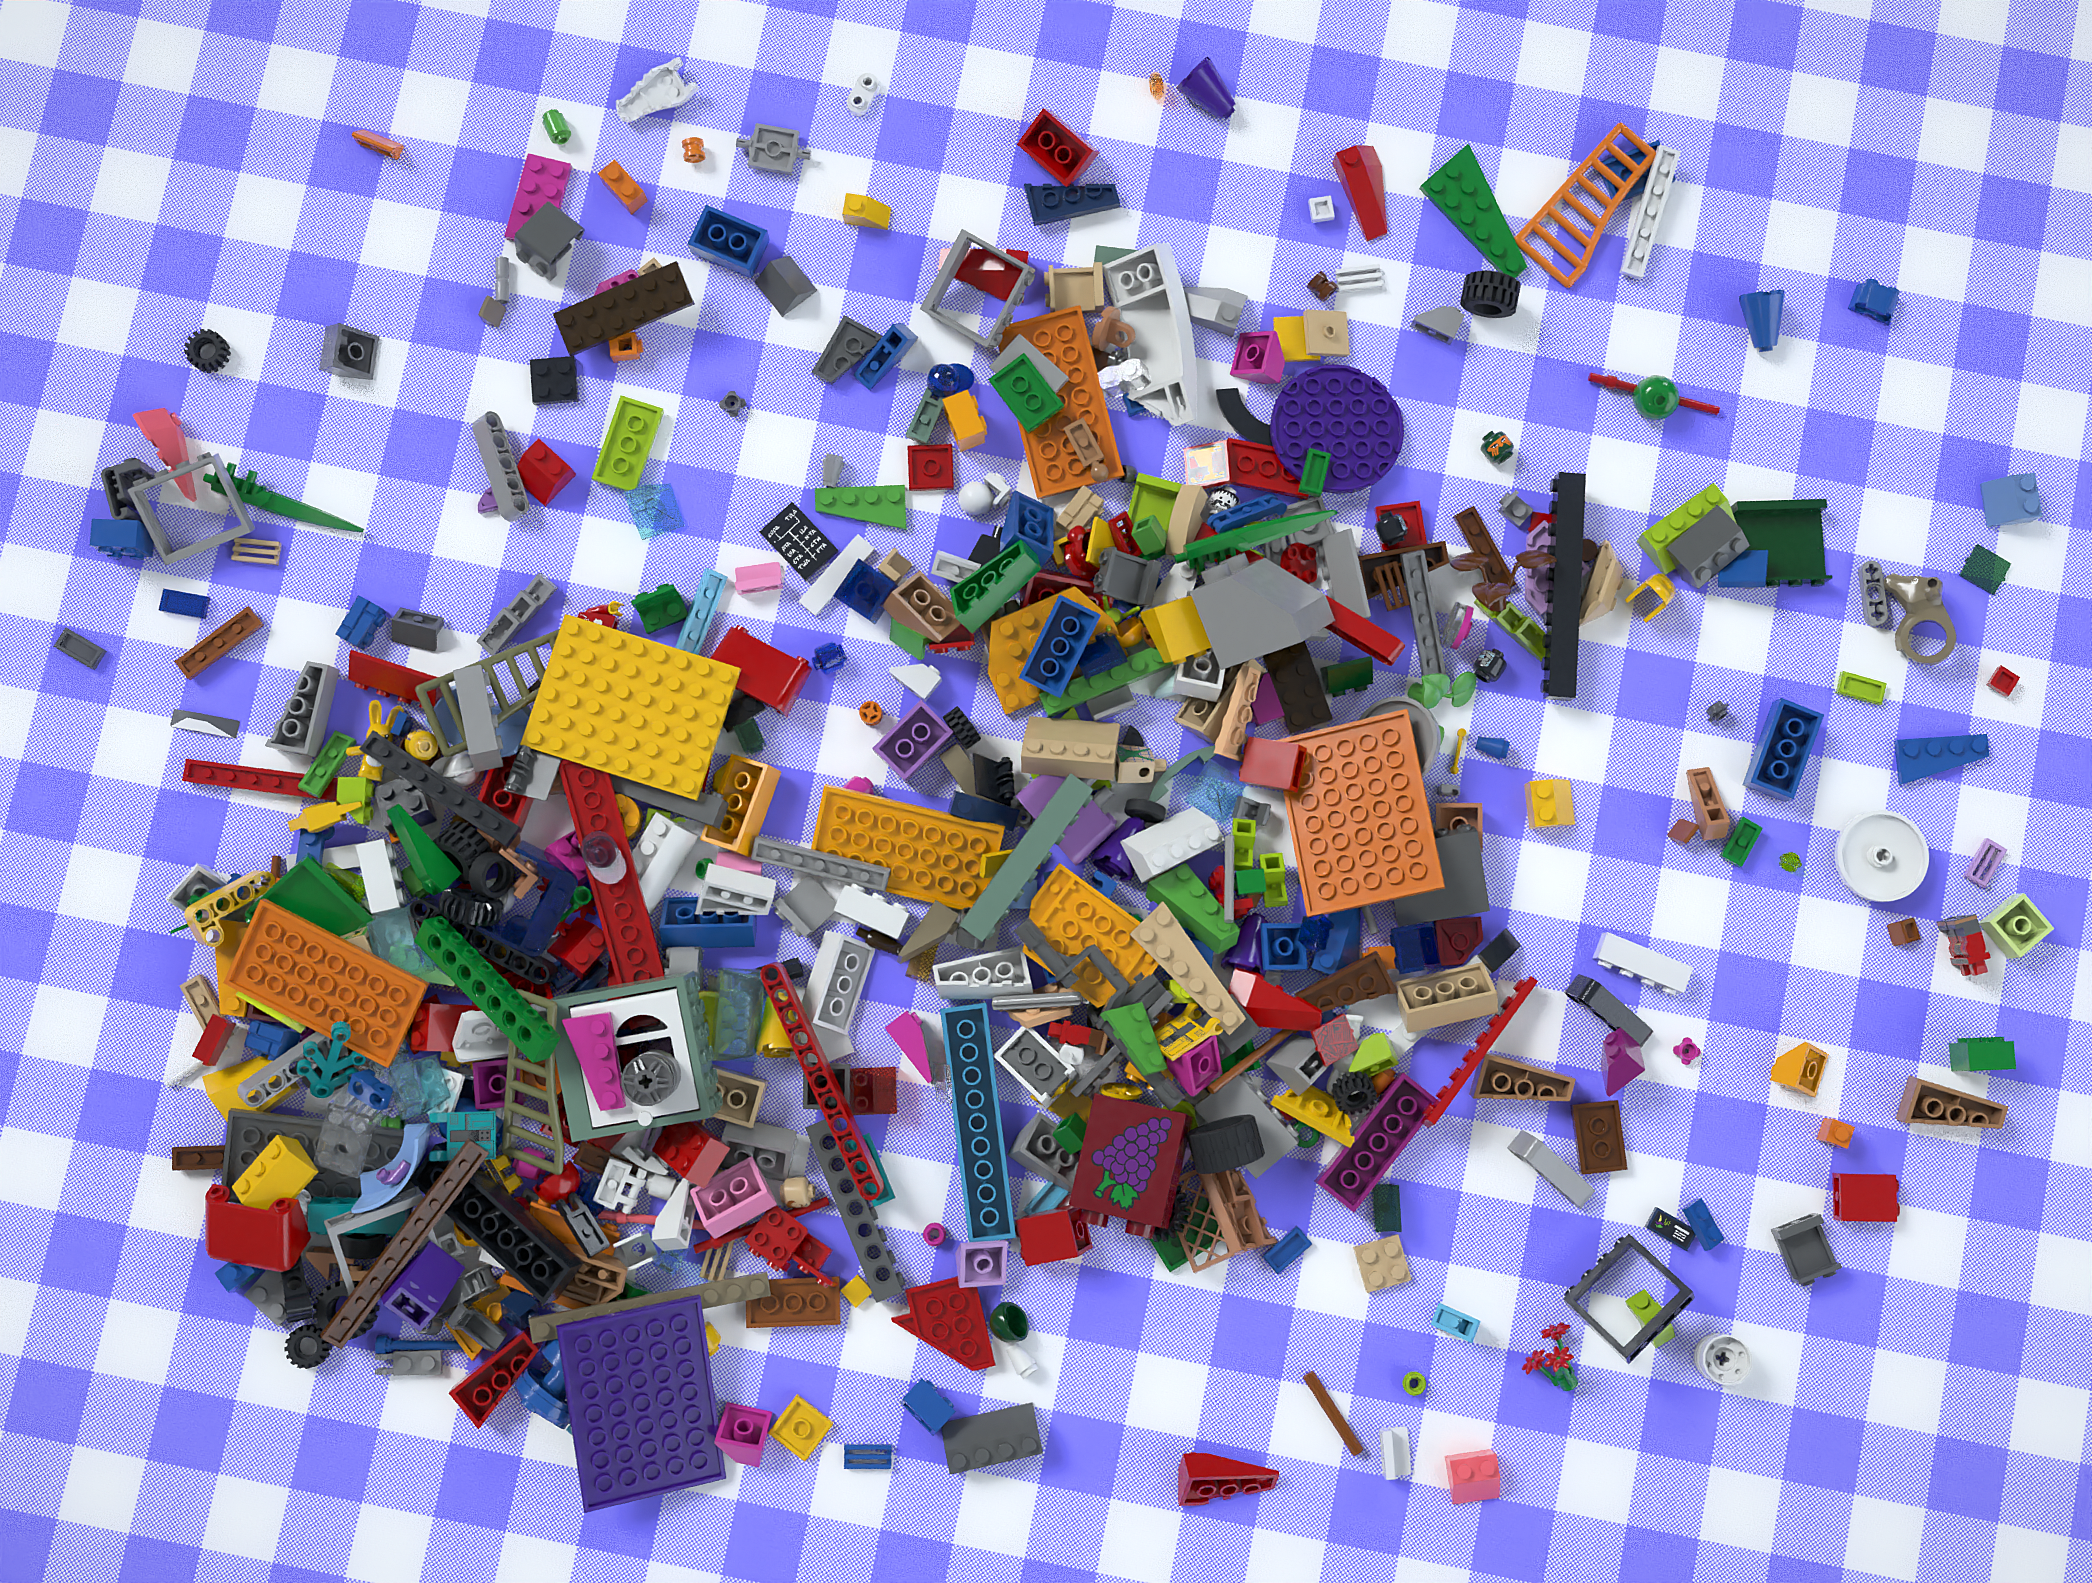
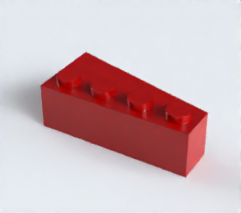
M529 1326L457 1382L448 1393L478 1430L543 1344L542 1342L532 1343Z

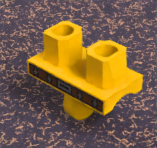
M502 1154L497 1156L496 1159L484 1160L493 1176L492 1179L510 1196L514 1194V1190L523 1181L516 1173L509 1177H506L503 1169L512 1165L509 1156ZM488 1170L485 1171V1173L488 1174V1175L491 1177V1175H490V1173L488 1172Z

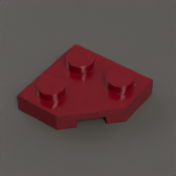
M1481 916L1434 921L1438 966L1463 964L1483 940Z

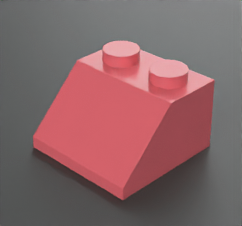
M1487 1449L1444 1456L1453 1505L1499 1498L1500 1473L1497 1454L1493 1450Z

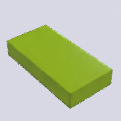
M1842 671L1840 672L1835 694L1880 706L1883 702L1887 683Z

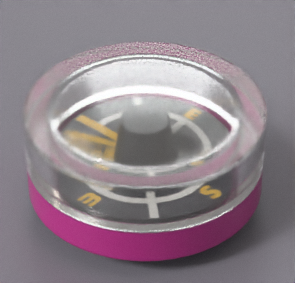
M1458 601L1455 602L1441 632L1440 641L1442 645L1455 650L1459 648L1463 638L1466 639L1471 630L1473 607Z

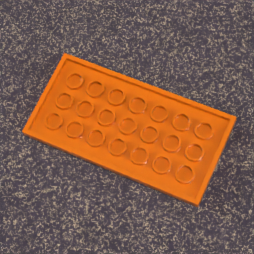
M1078 305L1018 321L1005 327L1001 334L1003 338L998 345L1000 354L1018 334H1021L1069 377L1065 385L1056 393L1065 406L1062 410L1029 434L1017 420L1037 500L1077 490L1082 486L1088 487L1125 477L1081 306ZM1081 418H1084L1105 458L1099 461V463L1104 464L1108 468L1109 474L1102 482H1097L1091 477V466L1084 469L1063 429Z
M265 898L260 900L223 982L332 1039V1025L339 1021L347 1022L351 1027V1036L343 1045L387 1068L392 1067L430 984Z

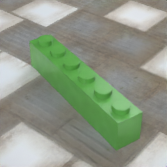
M1150 647L1069 681L1061 698L1048 692L1039 694L1040 703L1046 717L1051 718L1073 707L1085 704L1086 701L1166 670L1173 666V662L1164 663L1157 647Z

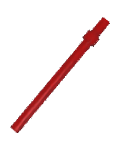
M1590 372L1588 376V381L1602 384L1604 388L1611 390L1617 388L1633 393L1637 384L1618 380L1616 376L1609 374L1603 376ZM1682 396L1679 398L1678 405L1713 415H1718L1720 411L1719 406Z
M826 1196L812 1201L807 1207L793 1208L785 1212L791 1217L796 1218L830 1204ZM758 1222L727 1232L716 1239L710 1236L711 1239L693 1245L695 1253L698 1254L711 1248L718 1249L724 1247L723 1244L747 1236Z

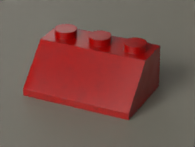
M1046 108L1041 110L1017 143L1021 149L1066 187L1081 176L1100 153L1052 110Z

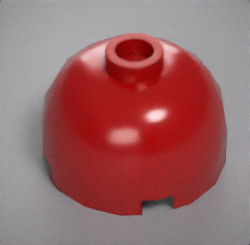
M569 1159L566 1165L565 1163L563 1164V1172L560 1175L550 1172L542 1178L544 1182L541 1185L537 1183L532 1189L542 1201L548 1204L556 1205V1201L563 1199L568 1204V1195L573 1192L575 1193L580 1186V1173Z

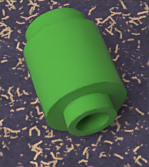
M557 109L545 112L542 116V123L551 142L559 145L565 144L571 137V131L563 114L559 113Z
M412 865L401 871L403 875L402 880L412 898L422 899L431 894L422 887V883L417 878Z

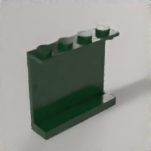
M1827 499L1737 501L1730 506L1737 525L1742 529L1750 545L1745 550H1768L1766 588L1780 587V584H1788V587L1794 588L1810 583L1811 587H1820L1833 579V575H1826L1821 512L1828 508Z

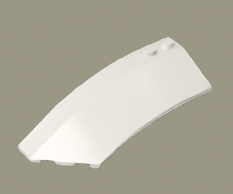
M1155 243L1102 266L1113 306L1120 310V321L1130 325L1135 331L1134 342L1128 347L1123 348L1127 358L1126 373L1129 393L1127 398L1144 405V408L1157 416L1167 419L1172 425L1180 426L1197 419V368L1188 306L1170 243ZM1120 331L1121 338L1128 340L1127 334L1124 331Z

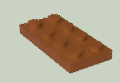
M829 1276L838 1284L836 1287L829 1285L828 1288L819 1284L816 1281L817 1277L768 1279L771 1296L746 1301V1328L840 1325V1276Z

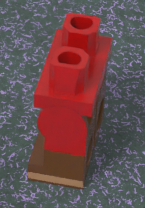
M1064 1020L1063 1025L1050 1022L1048 1036L1059 1038V1044L1064 1045L1068 1042L1074 1046L1083 1044L1095 1047V1054L1104 1056L1108 1036L1104 1031L1080 1025H1071V1022Z

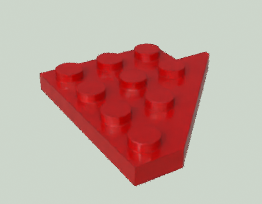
M958 1276L905 1289L910 1312L891 1317L893 1323L971 1371L996 1366L977 1287L960 1288Z

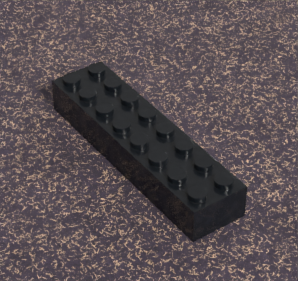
M447 1141L435 1144L430 1152L447 1151ZM428 1154L410 1181L416 1187L418 1186L420 1191L426 1195L451 1160L430 1161ZM478 1167L445 1211L447 1216L543 1305L557 1300L584 1264L480 1167Z

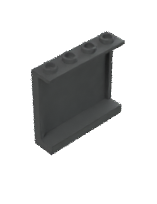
M1463 824L1457 826V829L1448 831L1447 828L1434 830L1445 889L1394 899V914L1398 927L1490 911L1478 831L1475 826Z

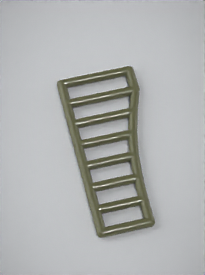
M560 629L465 666L481 665L482 669L488 672L491 688L502 711L497 715L499 725L517 711L534 702L539 691L538 688L531 693L529 692L514 657L527 652L541 683L545 668L536 648L549 643L553 650ZM506 661L521 695V699L509 705L493 668V665ZM453 672L420 684L415 688L442 754L446 758L468 750L461 711L449 686L450 682L455 681ZM440 687L463 740V742L451 747L427 695L428 691Z
M515 989L527 1002L548 1009L547 1023L556 1031L557 1002L521 989ZM509 1039L501 1151L505 1155L560 1175L563 1172L565 1146L556 1094L555 1049L551 1057L545 1059L544 1068L518 1058V1047ZM517 1068L546 1078V1091L517 1081ZM515 1090L548 1102L549 1115L515 1103ZM517 1113L551 1126L554 1140L513 1125V1114ZM512 1135L555 1151L554 1163L511 1147Z

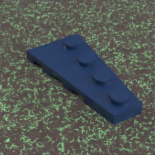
M1024 183V190L1034 226L1120 208L1115 184H1086L1085 186L1070 184L1066 187L1052 186V184L1032 186V183Z

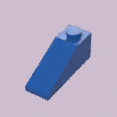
M904 323L892 324L854 373V376L868 390H871L906 355L919 337Z

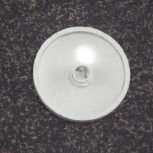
M1874 810L1856 816L1841 830L1835 845V865L1842 881L1852 892L1871 901H1894L1911 894L1923 881L1929 865L1928 846L1920 829L1907 817L1889 810Z

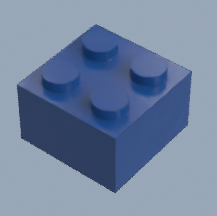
M92 519L89 546L98 550V553L105 554L107 558L116 560L121 559L122 556H130L132 560H144V557H153L154 542L145 524L140 521Z

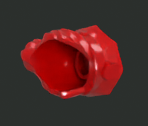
M1077 525L1067 534V539L1070 543L1065 545L1064 562L1073 575L1088 581L1099 572L1098 567L1086 561L1092 529L1085 530L1084 527Z

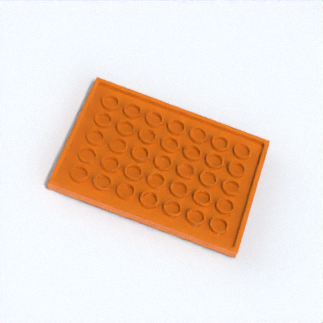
M1408 709L1275 740L1295 743L1307 748L1298 793L1283 791L1308 918L1445 889Z

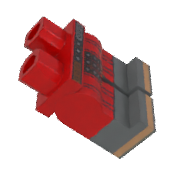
M1957 915L1936 921L1939 930H1946L1950 942L1949 952L1953 956V958H1950L1951 964L1959 965L1962 976H1976L1987 973L1988 969L1985 960L1990 959L1991 956L1989 952H1985L1986 945L1977 915Z

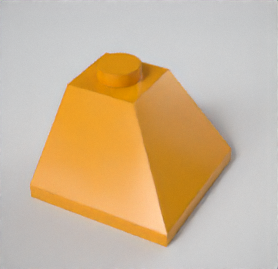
M1804 1042L1776 1059V1063L1771 1068L1770 1081L1815 1098L1829 1054L1808 1042Z

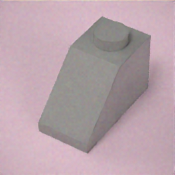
M1442 306L1416 315L1410 327L1451 345L1465 314L1461 313L1456 307Z

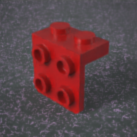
M961 624L941 642H930L929 650L934 649V654L947 653L948 648L957 647V651L971 650V646L975 645L974 633L972 634Z
M1220 865L1208 877L1209 889L1213 890L1214 898L1224 909L1225 872L1223 865ZM1252 898L1234 900V920L1242 919L1243 915H1247V912L1253 908Z
M776 1205L764 1213L744 1242L750 1246L748 1251L756 1257L760 1258L763 1255L767 1258L768 1262L766 1264L776 1272L779 1269L787 1272L791 1266L787 1261L808 1234V1229Z

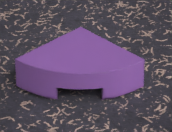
M492 487L485 490V493L478 502L479 514L499 509Z

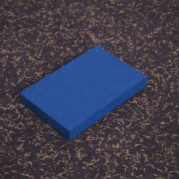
M1657 140L1648 145L1656 151L1661 143ZM1638 148L1625 152L1638 165L1647 157ZM1615 157L1601 161L1624 182L1633 173ZM1652 165L1644 172L1621 202L1644 193ZM1600 174L1610 198L1613 199L1619 189ZM1675 175L1673 176L1672 183L1676 180Z

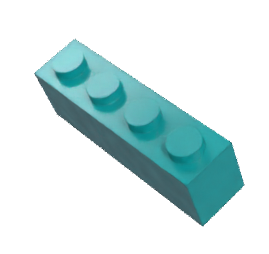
M313 1197L308 1204V1232L327 1235L328 1232L324 1221L351 1211L359 1198ZM410 1208L341 1233L340 1235L348 1236L354 1233H364L365 1236H375L379 1233L394 1237L408 1219Z

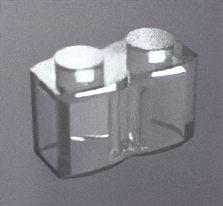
M1129 359L1119 366H1109L1098 373L1100 387L1110 397H1119L1130 390L1143 389L1151 383L1148 368L1140 359Z

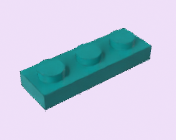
M867 1133L863 1135V1138L884 1182V1189L876 1199L871 1200L873 1206L876 1207L895 1199L896 1196L871 1135ZM854 1140L847 1142L850 1149H857V1144ZM857 1161L858 1169L867 1171V1165L863 1161ZM867 1183V1189L870 1192H877L875 1184Z

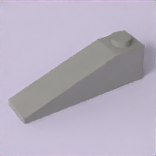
M1183 287L1190 322L1233 337L1248 295L1228 288Z
M1037 1112L1018 1133L1007 1155L1026 1169L1072 1192L1080 1157L1076 1152L1069 1155L1052 1136L1058 1124L1041 1112Z

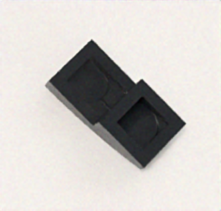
M1505 928L1477 954V957L1493 973L1516 952L1521 944Z

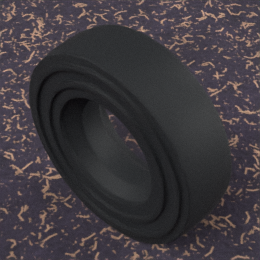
M1133 798L1126 801L1124 813L1131 818L1134 816L1138 817L1144 822L1160 823L1164 821L1166 808L1150 800Z

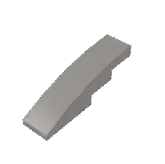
M538 573L527 588L521 590L508 607L502 608L476 642L491 656L497 654L534 617L558 587L543 573Z

